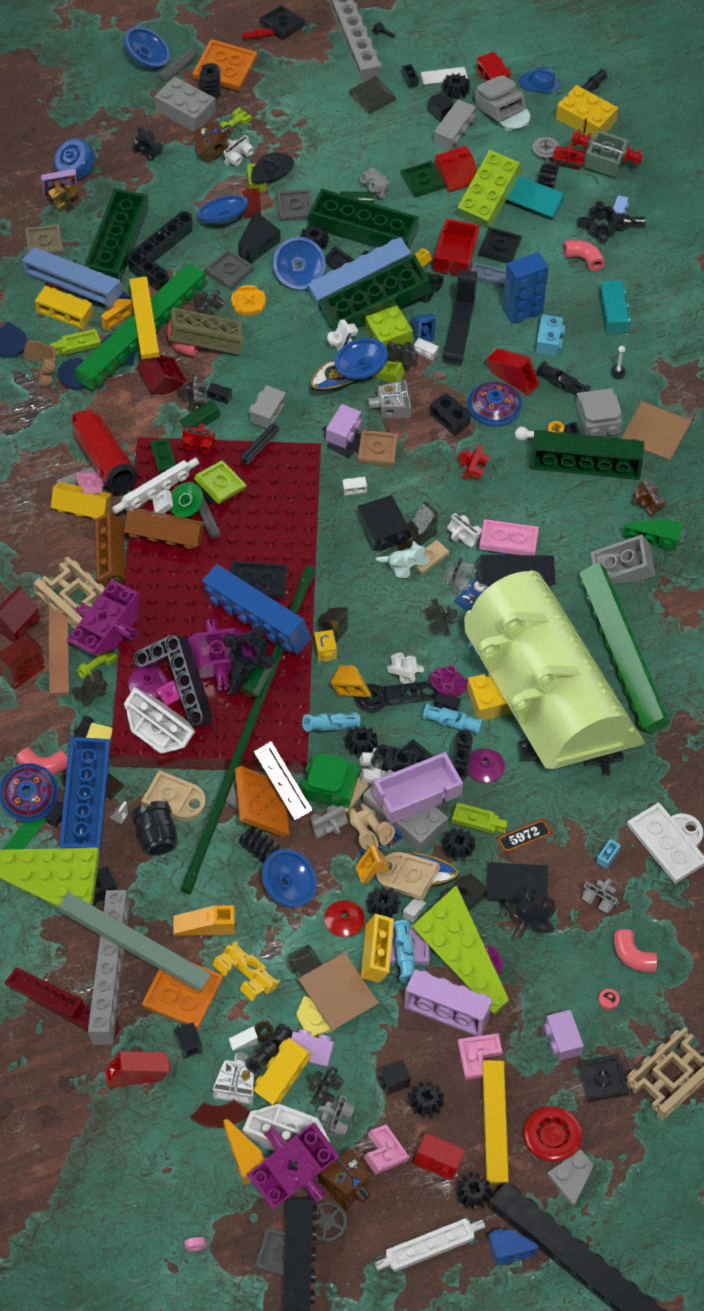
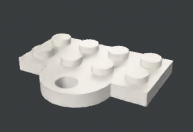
M658 802L627 821L629 829L675 884L704 866V855L697 848L702 841L703 828L700 822L693 816L688 814L670 816ZM687 825H693L696 828V830L691 832L688 831L685 827Z

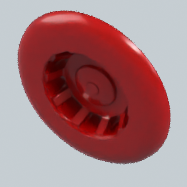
M555 1106L544 1107L532 1113L527 1119L523 1131L528 1149L538 1158L551 1162L563 1161L573 1156L580 1148L583 1138L582 1128L577 1118L568 1110Z

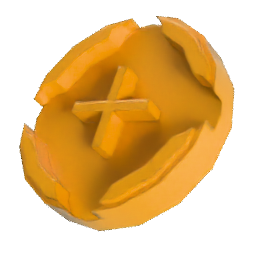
M240 286L237 288V291L232 293L231 305L233 310L240 315L254 316L265 308L266 296L256 286Z

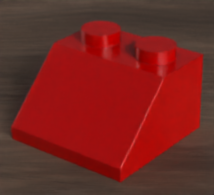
M466 145L435 155V167L444 180L448 193L468 187L477 173L474 157Z

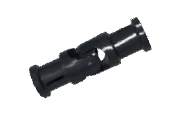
M543 361L537 370L538 376L546 377L549 379V382L560 388L565 387L569 393L573 392L577 395V393L590 391L591 386L578 382L577 378L571 377L559 368L551 367L546 361Z
M285 1024L277 1026L275 1033L270 1034L262 1045L255 1050L254 1056L246 1060L245 1065L248 1071L253 1074H260L262 1072L263 1066L268 1064L270 1059L279 1053L278 1048L285 1039L292 1038L293 1032L290 1027Z

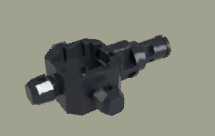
M598 201L595 206L589 209L588 218L586 216L577 218V226L581 228L588 227V234L591 237L598 238L600 243H606L608 238L614 235L615 230L629 229L630 226L645 227V216L630 217V215H625V213L616 214L615 209L605 206L603 201ZM606 219V221H609V225H597V223H594V220Z
M260 626L254 627L250 632L244 633L239 637L229 633L224 639L225 643L232 647L229 655L234 662L231 668L232 678L229 682L230 686L226 689L230 694H238L242 681L249 677L252 669L259 665L270 669L275 662L271 656L266 655L269 645L262 638L264 629ZM245 641L250 646L255 645L254 649L257 650V656H255L253 661L249 656L244 657L245 653L242 652V646H244Z

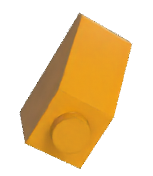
M353 665L339 666L330 682L338 695L370 697L371 693L358 668Z

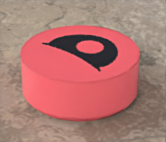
M605 989L600 993L598 1003L604 1010H614L619 1004V995L613 989Z

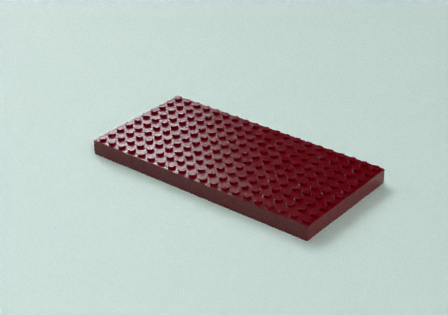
M137 437L135 468L138 478L133 485V490L159 475L150 441L164 438ZM168 438L176 465L183 460L187 463L194 458H197L199 465L190 469L189 476L184 481L176 483L169 489L171 493L178 485L186 482L194 483L200 487L194 479L195 475L222 460L247 486L245 490L220 504L207 503L220 530V536L214 539L211 538L204 524L201 544L195 547V549L185 548L184 544L179 543L177 545H169L165 543L166 541L160 539L158 541H150L145 536H140V538L129 536L125 586L140 594L137 620L132 628L137 629L138 634L137 637L131 634V636L135 637L134 640L124 637L119 645L110 750L111 767L228 770L255 697L247 698L240 692L245 681H242L238 694L233 695L224 690L223 683L222 690L217 689L215 676L201 678L213 716L211 724L206 727L192 726L195 733L185 748L161 754L134 734L130 728L127 710L124 705L131 693L128 681L131 674L141 668L135 665L134 655L138 650L171 635L189 638L195 633L207 632L205 621L210 619L211 626L212 619L217 620L218 630L234 628L247 633L253 629L248 623L245 625L240 622L234 614L229 615L220 605L215 606L210 602V597L204 590L205 586L202 580L216 564L229 572L231 560L288 565L284 600H273L288 610L290 609L305 566H312L316 570L321 443L269 442L249 464L245 465L240 461V456L254 441L215 440V449L212 448L209 454L200 451V446L194 445L192 450L183 449L182 439ZM153 500L146 501L137 509L155 512ZM169 509L167 512L164 513V514H167V515L175 516V515L170 511V509ZM199 511L187 517V519L203 522ZM316 571L298 612V616L305 621L311 639L297 655L291 651L288 653L284 650L240 763V766L256 772H264L253 752L272 742L290 773H306L309 732L303 729L302 721L304 715L310 714ZM263 634L262 638L266 640L269 645V650L266 655L272 656L276 643L271 642L266 637V635ZM169 661L156 666L165 674L167 683L175 681ZM231 674L227 675L228 683L232 678ZM181 699L168 705L169 708L187 720Z

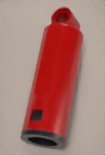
M92 410L73 413L74 436L107 487L116 493L130 489L137 481V470L100 415L93 413Z

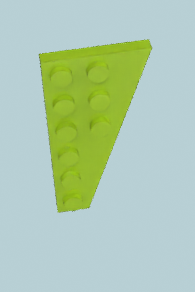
M456 885L413 924L412 928L471 991L486 994L492 999L491 1012L495 1015L509 1002V999Z

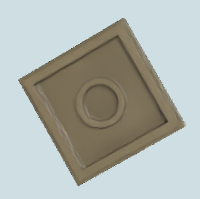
M59 224L25 228L28 253L36 247L54 255L64 254Z

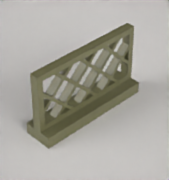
M174 307L171 309V341L240 355L244 342L241 321Z

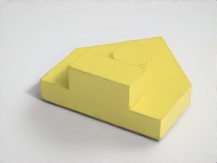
M304 996L296 1013V1017L303 1030L311 1032L313 1037L335 1031V1029L332 1030L311 998Z

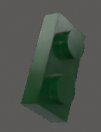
M168 438L150 441L157 471L160 475L176 465Z

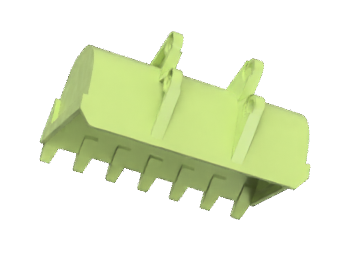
M531 570L511 574L489 586L477 598L472 609L467 611L464 622L466 635L544 767L556 769L645 744L631 718L605 679L604 674L590 655L591 653L563 611L564 609L542 576L538 572Z

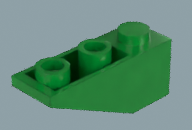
M669 519L624 524L622 537L630 539L643 535L650 545L676 551L683 523Z

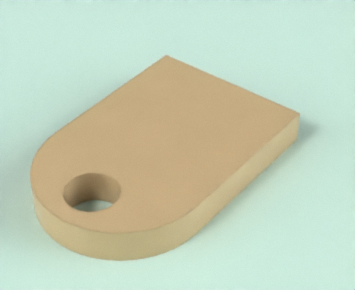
M161 770L157 772L141 801V804H144L146 807L151 806L150 802L167 801L172 809V818L180 821H191L198 818L203 813L206 805L205 794L200 787ZM193 802L200 804L196 809L190 808L189 805Z
M395 852L385 856L388 866H392V869L388 872H376V876L380 884L385 886L386 889L393 888L394 892L423 900L441 867L439 863L403 852Z

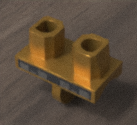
M58 179L54 181L56 187L48 192L60 211L66 207H69L70 210L75 209L70 198H75L78 195V187L75 184H67L63 188Z

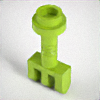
M238 108L232 112V120L227 123L222 121L220 125L225 127L229 124L233 127L240 122L245 126L253 117L241 108Z
M113 651L96 655L97 658L87 665L84 663L80 664L77 673L83 679L89 678L92 675L91 671L103 662L110 666L117 661L118 656L113 654Z

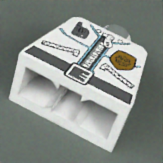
M236 1053L234 1061H224L213 1087V1098L253 1105L254 1074L246 1068L245 1063L248 1058L246 1054Z

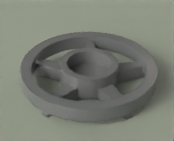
M318 1203L314 1207L319 1209L321 1215L318 1220L312 1221V1226L319 1225L320 1229L323 1230L322 1237L316 1235V1240L333 1242L339 1239L346 1230V1214L335 1203ZM330 1206L336 1208V1210L331 1214L325 1213L322 1207ZM339 1212L343 1216V1227L335 1223V1216ZM333 1228L341 1230L334 1237L325 1238L327 1231Z

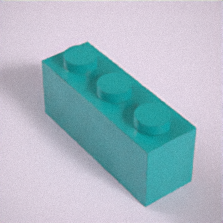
M622 280L602 281L600 283L599 295L606 334L627 333L628 326H631V315L627 314L629 303L625 301L626 288L623 287Z

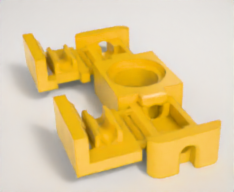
M235 941L232 945L226 946L224 953L217 956L212 965L224 976H227L233 965L237 966L250 979L249 982H243L239 990L252 1002L260 993L269 994L277 989L280 979L275 980L265 971L266 966L252 954L248 955L238 946L239 942ZM247 965L253 966L256 970L250 969Z

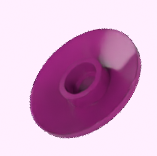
M141 667L131 674L128 681L130 692L136 687L156 699L159 698L156 689L167 684L165 674L156 667Z
M481 748L471 753L468 775L473 780L480 783H492L503 775L505 762L498 752L488 748Z

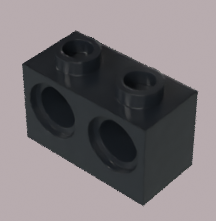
M444 393L430 404V416L454 436L467 428L471 423L470 411L459 404L456 398L451 397L448 393Z

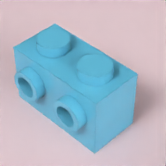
M542 314L536 353L557 356L558 349H562L563 339H560V336H564L566 325H562L563 317Z

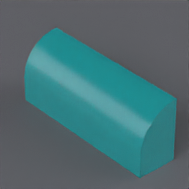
M521 176L517 179L506 199L551 218L557 216L565 201L564 193Z

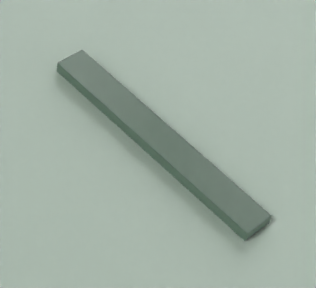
M69 892L58 907L59 912L199 992L202 991L211 975L209 972Z

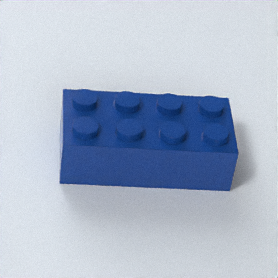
M539 252L507 263L502 309L511 324L538 316L544 311L549 267Z

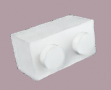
M418 338L414 344L413 352L433 361L438 354L439 346Z
M365 477L342 480L344 496L367 493Z

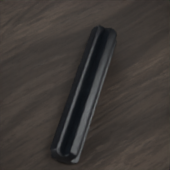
M272 423L240 456V461L245 465L249 464L279 432V426Z

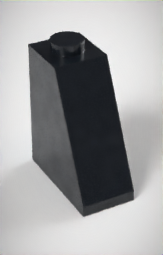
M256 211L238 243L239 256L252 264L281 242V230Z

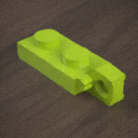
M96 329L62 336V339L58 340V342L50 343V346H55V355L71 354L101 345Z
M461 803L456 804L451 823L488 833H505L508 826V821L499 819L495 812Z

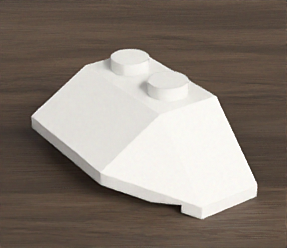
M134 687L124 703L131 731L161 754L185 748L195 733V730L187 720L160 700Z
M281 1104L251 1111L243 1128V1132L262 1147L272 1151L275 1148L267 1137L264 1136V1133L273 1126H275L283 1139L289 1142L311 1123L315 1122L330 1142L318 1118Z

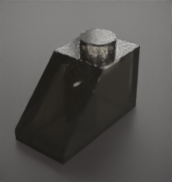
M426 501L420 506L408 524L410 540L415 541L420 546L437 534L438 512Z
M329 608L325 614L322 613L317 621L318 632L333 630L335 642H338L348 630V608Z

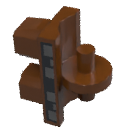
M642 479L641 485L635 490L636 496L633 498V502L635 505H642L648 516L651 517L658 510H662L666 502L664 498H657L658 488L655 484H649L647 479Z

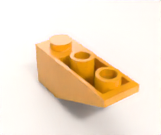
M234 905L210 906L175 915L174 936L235 935Z

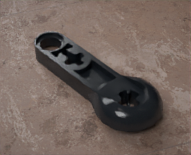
M430 681L384 687L376 684H367L374 700H370V697L355 696L358 707L363 711L375 713L389 705L431 701L436 697L437 690ZM430 688L433 690V693L425 694L423 689Z

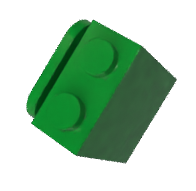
M313 755L312 762H308L306 767L307 779H303L301 784V790L304 791L305 799L350 809L359 777V765L347 763L345 759L332 755Z

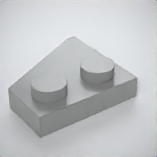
M580 1149L573 1156L549 1171L547 1177L568 1203L574 1207L594 1165Z

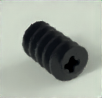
M213 63L204 64L199 73L200 90L215 99L221 95V71L218 65Z
M252 826L241 836L239 844L247 849L249 853H253L255 858H259L261 863H264L269 855L280 849L281 845L277 844L273 847L275 840L271 839L267 842L269 836L266 834L261 837L263 831L258 830L255 832L257 827Z

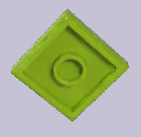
M223 460L196 474L194 478L218 504L245 490L247 486Z

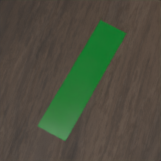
M45 817L35 822H23L2 850L24 849L46 822Z

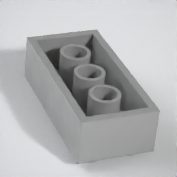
M390 769L382 777L392 774L394 772ZM372 785L363 793V803L375 811V816L380 821L388 822L382 810L383 806L380 807L373 794ZM432 807L395 822L392 826L400 830L403 836L402 839L418 853H422L447 830L448 817L436 807Z

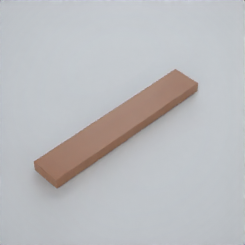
M49 605L50 696H69L68 616L65 613L60 614L58 610L56 611Z

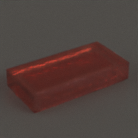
M260 188L242 189L243 196L248 200V206L244 211V219H251L256 211L261 214Z

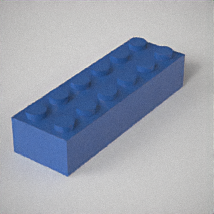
M218 564L202 580L205 586L204 590L209 595V600L215 606L220 605L229 615L234 614L245 625L248 623L252 628L256 626L262 627L266 637L273 643H279L286 652L290 653L291 651L297 655L311 639L304 619Z
M70 737L60 849L98 848L100 851L99 858H101L110 766V739Z

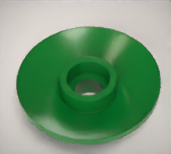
M191 482L178 485L171 493L173 507L170 508V511L175 516L182 518L194 515L203 502L201 488Z

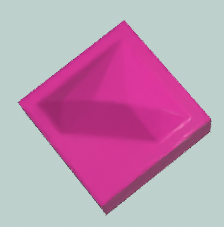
M174 680L156 689L160 699L166 706L181 699Z

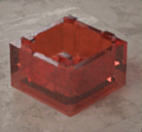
M28 633L24 636L22 635L20 639L3 651H0V675L14 689L45 668L42 647Z

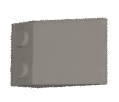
M643 535L591 552L592 565L600 562L606 568L612 584L640 582L656 576L651 545Z

